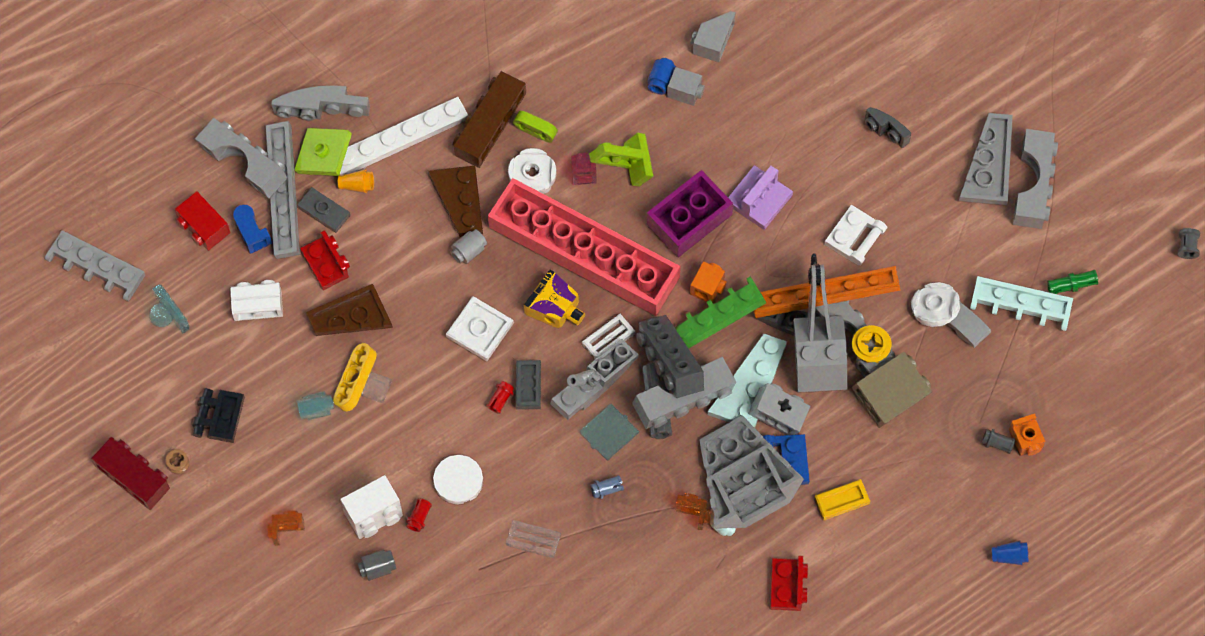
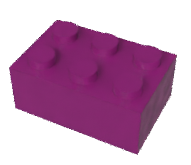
M700 170L647 212V225L679 258L732 216L733 202Z

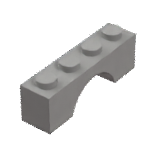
M213 118L195 140L205 152L218 161L230 156L246 158L248 160V168L245 177L252 187L269 199L288 178L283 171V164L276 158L270 160L266 157L268 154L258 145L255 148L250 145V140L242 133L239 135L233 132L234 129L227 122L223 121L220 123Z
M1026 129L1021 161L1028 164L1034 170L1037 184L1026 192L1018 193L1013 225L1042 229L1044 221L1049 220L1050 207L1046 206L1047 199H1051L1053 185H1049V179L1054 177L1056 164L1051 163L1052 156H1056L1058 142H1054L1055 133Z
M849 300L828 304L829 316H843L844 328L854 335L860 328L867 326L860 311L854 310L849 305ZM824 305L815 307V317H825ZM872 337L869 343H865V345H868L869 352L874 347H878L875 345L874 337ZM891 349L887 358H884L879 363L870 362L868 364L857 357L855 367L866 377L895 358V354Z
M721 357L701 366L704 371V391L676 398L674 394H670L656 386L636 395L632 404L645 429L652 426L654 428L661 427L668 422L667 419L674 416L676 419L681 418L696 406L698 409H701L710 404V400L714 398L723 399L732 394L736 380L724 358Z

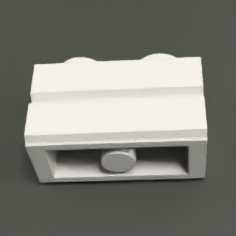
M264 280L261 284L257 285L241 282L237 286L231 287V307L234 321L283 317L280 283H275L273 280Z

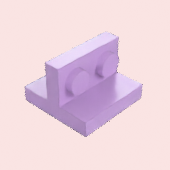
M754 165L728 198L733 202V209L765 230L792 197L793 191L778 182L779 171L770 166L765 172Z

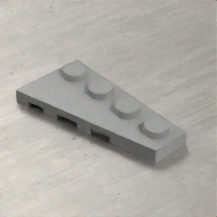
M988 114L959 201L1007 205L1013 115Z

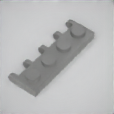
M63 230L45 256V260L49 262L53 260L54 256L65 260L63 269L66 271H70L73 265L87 271L84 280L88 282L94 275L106 281L104 290L108 292L114 286L126 291L123 299L126 301L131 299L145 277L144 271Z

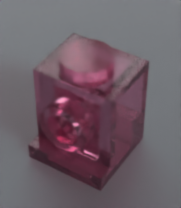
M583 152L572 155L573 185L597 184L596 163L590 162L589 153ZM580 174H591V176H577V175H580Z

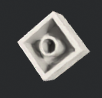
M385 475L341 498L344 513L359 539L375 535L379 528L385 525H394L403 516L400 500Z

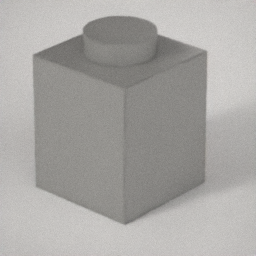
M675 67L668 85L667 97L694 106L697 98L701 99L704 93L705 85H702V75Z

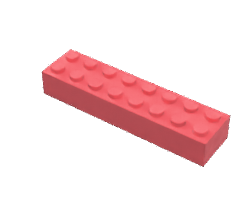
M514 178L511 179L488 215L489 228L654 316H657L680 278L679 265Z

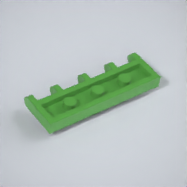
M751 276L746 278L748 285L734 292L732 287L727 289L730 295L715 304L708 300L707 304L709 307L692 317L690 312L685 314L688 320L677 325L675 329L688 349L766 304L764 297Z

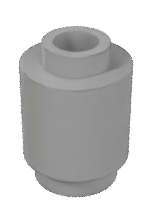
M478 230L469 231L451 246L453 250L451 254L458 263L468 264L485 249L487 241Z

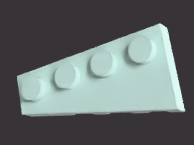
M763 334L733 377L736 380V384L732 389V394L723 399L717 398L708 410L707 415L729 423L743 415L755 428L758 419L748 413L759 388L773 382L787 341Z

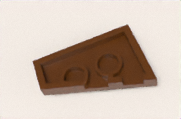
M475 165L428 171V175L434 183L459 237L475 229L483 234Z
M373 284L306 312L316 336L393 328Z

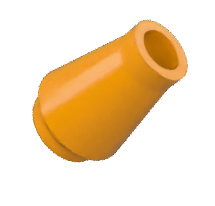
M365 169L339 175L338 188L363 193L373 191V172H367Z

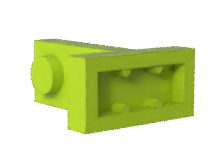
M636 133L624 142V146L602 143L589 153L590 162L629 168L632 186L640 187L654 177L646 135L643 133Z

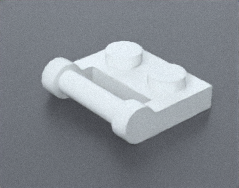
M851 205L827 237L824 245L854 264L861 265L865 260L864 256L879 235L884 234L887 226L882 221L875 220ZM865 228L872 229L857 251L851 250Z

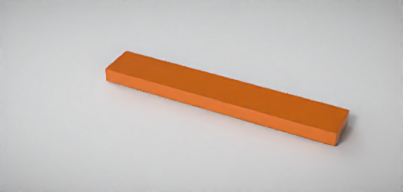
M896 266L825 279L828 304L900 291ZM804 283L760 292L766 304L754 310L755 317L760 318L807 309L809 305L810 284ZM821 284L820 287L816 288L815 307L824 305Z

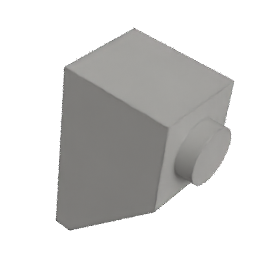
M730 11L701 23L698 32H693L690 44L693 45V54L720 62L735 25L736 13Z

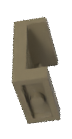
M902 352L851 387L879 428L932 393L928 379L924 375L921 376L916 369V362L910 355H906L905 352Z

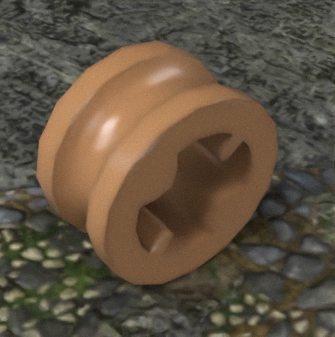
M174 449L167 454L166 464L172 473L182 474L189 467V459L183 450ZM176 457H180V460L184 459L178 467L173 463Z

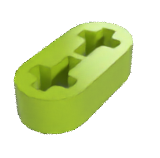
M519 111L513 120V124L518 129L545 142L551 143L558 133V129L553 124L525 111Z

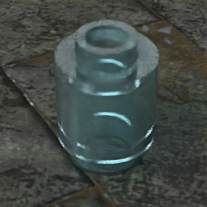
M325 391L303 396L301 400L297 401L301 420L308 419L309 421L331 415L330 410L334 409L331 395L326 396Z

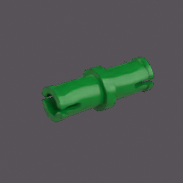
M1095 269L1075 275L1074 273H1069L1067 277L1047 280L1049 293L1053 294L1067 291L1077 292L1079 288L1099 284Z

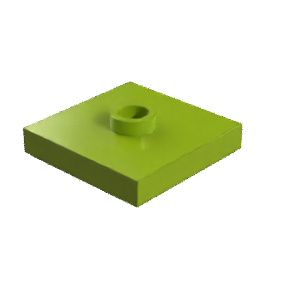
M307 128L295 171L298 174L339 176L352 133L349 130Z

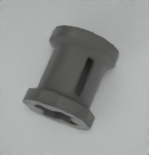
M1191 228L1180 230L1179 238H1181V244L1178 249L1179 257L1184 259L1199 257L1200 251L1197 249L1200 237L1199 230Z

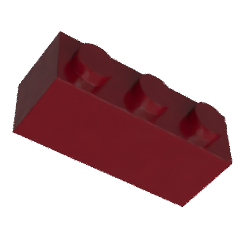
M110 437L91 458L92 462L102 473L147 509L151 510L170 489L167 483L168 477L159 469L155 471L148 466L150 463L142 455L138 454L135 456L131 453L130 446L120 439L117 442L114 438Z

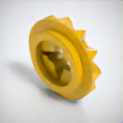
M874 325L860 328L852 339L853 351L858 359L866 361L867 364L870 362L879 363L884 358H887L892 346L889 334L883 328ZM872 337H874L875 345L878 347H874L869 352L868 345H865V343H869Z

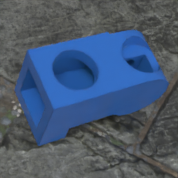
M248 205L238 206L234 210L233 217L250 254L271 245L272 241L267 229L259 230L253 209Z

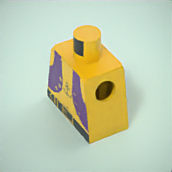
M551 269L524 303V314L556 328H561L567 319L578 326L585 317V313L576 308L579 303L578 293Z

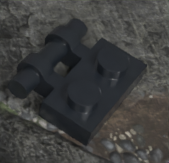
M205 388L202 397H199V411L197 417L193 420L192 426L194 430L192 435L201 438L204 429H210L209 439L234 443L245 399L244 394L220 390L218 399L212 398L213 390ZM209 409H215L213 418L207 419Z

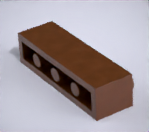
M500 71L497 78H492L487 94L481 96L477 102L475 113L473 115L470 114L466 119L465 129L454 138L452 145L454 146L456 157L478 168L481 167L526 95L525 82L503 71Z

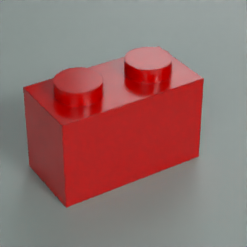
M198 191L175 208L178 217L176 221L183 230L188 228L192 233L191 237L198 246L204 245L208 251L231 233L228 223Z

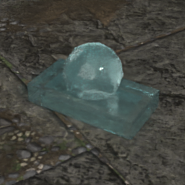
M159 284L152 288L159 304L151 308L149 313L150 321L157 327H165L173 320L182 334L188 331L190 326L186 317L164 287Z

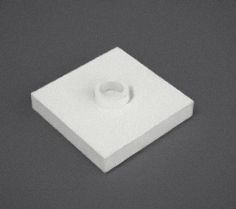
M473 296L446 333V337L483 360L488 361L514 324V320Z

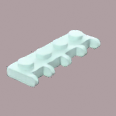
M977 276L970 309L975 310L977 303L993 307L992 314L994 315L997 314L998 308L1017 312L1016 320H1021L1022 313L1040 317L1039 325L1045 326L1046 319L1062 322L1061 330L1066 331L1073 298Z

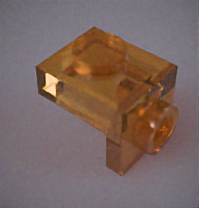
M690 493L678 494L676 512L699 516L697 530H703L704 523L709 524L711 509H707L708 500L699 499L697 495Z
M285 511L283 514L272 515V523L267 525L268 538H272L275 546L280 545V532L305 530L303 515L297 511Z

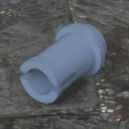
M619 475L600 482L595 480L594 484L590 485L593 497L600 500L605 495L624 490Z

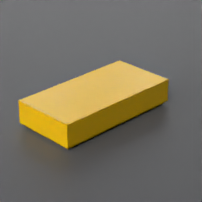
M861 479L815 495L814 497L823 521L870 504V499Z

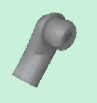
M590 369L570 375L567 378V383L570 387L582 386L587 383L595 387L600 382L601 377L596 374L597 371Z

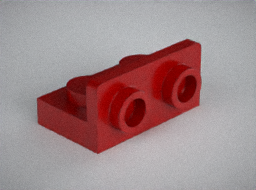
M325 230L320 232L321 238L300 248L323 291L349 278L347 269L350 268L346 257L338 254L336 249L339 246L333 235L329 237Z
M798 556V559L772 558L771 610L801 611L802 603H807V588H803V579L808 578V564L803 563V556Z

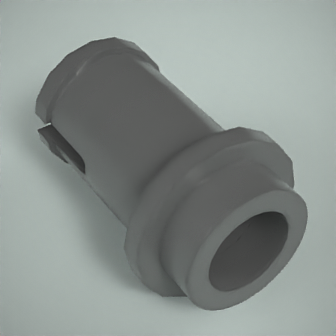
M986 429L982 440L986 448L991 446L1010 454L1015 438L994 432L995 429L991 431Z

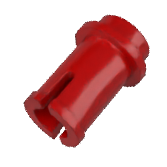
M501 381L500 384L496 385L497 389L486 405L487 408L493 412L495 411L497 414L501 413L509 396L514 395L512 392L514 387L505 381Z
M418 498L411 516L406 519V527L415 532H420L421 529H424V521L432 507L429 501Z

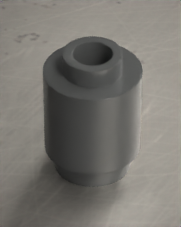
M381 550L362 556V562L357 563L361 577H367L368 581L391 574V571L396 569L391 550L386 552Z

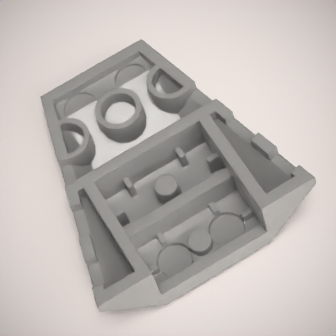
M743 415L700 439L704 468L707 473V486L711 496L710 504L714 513V527L716 529L746 528L789 504L804 480Z

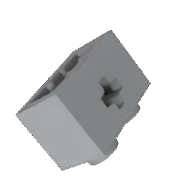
M767 383L759 388L748 414L786 435H795L800 432L810 405L804 403V400L799 396L785 393L780 386Z

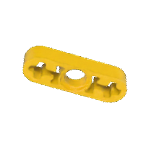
M361 343L354 348L333 398L334 404L345 412L352 410L357 405L377 357L376 351L366 343ZM356 373H359L358 378L355 381L351 382L352 377Z

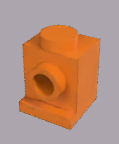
M1035 413L1013 420L1009 427L1012 438H1015L1014 443L1020 456L1024 454L1031 456L1041 452L1046 442L1037 423ZM1031 432L1033 437H1027L1025 434Z

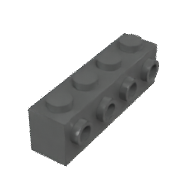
M667 315L639 322V333L636 334L638 344L646 350L648 360L653 361L657 374L659 376L662 375L666 388L671 390L676 398L704 391V371Z

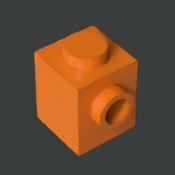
M703 261L690 285V295L705 302L711 300L713 303L717 294H722L726 287L725 271L715 263L708 264Z

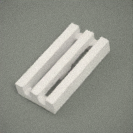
M618 314L582 341V345L588 349L590 355H593L596 360L620 339L627 341L635 335V330L621 314ZM618 323H622L620 327H618L612 333L608 334L596 345H591L594 341H596L598 338H600L602 335H604ZM627 329L625 333H623L621 336H619L617 339H615L601 351L597 352L600 348H602L604 345H606L608 342H610L612 339H614Z

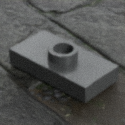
M313 187L297 204L298 209L335 233L338 232L350 217L348 210Z
M516 360V409H541V360Z

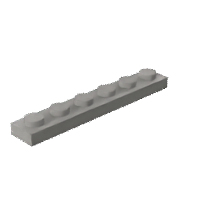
M289 121L266 125L268 158L270 160L276 158L284 166L283 171L288 177L270 197L274 256L277 259L300 255L292 126Z

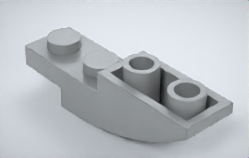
M346 86L309 87L284 94L272 100L274 115L282 118L301 117L304 120L311 121L314 119L321 120L322 111L332 115L344 113L353 117L369 116L370 112L369 98L348 95Z
M620 339L587 366L586 371L590 369L597 371L596 374L601 377L600 382L595 387L590 386L589 383L577 387H570L568 385L551 399L550 404L567 420L570 419L579 410L582 409L584 411L611 387L633 364L639 354L623 339Z

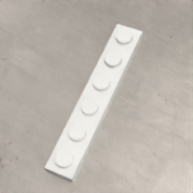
M459 97L349 146L340 175L356 172L465 122L469 115Z

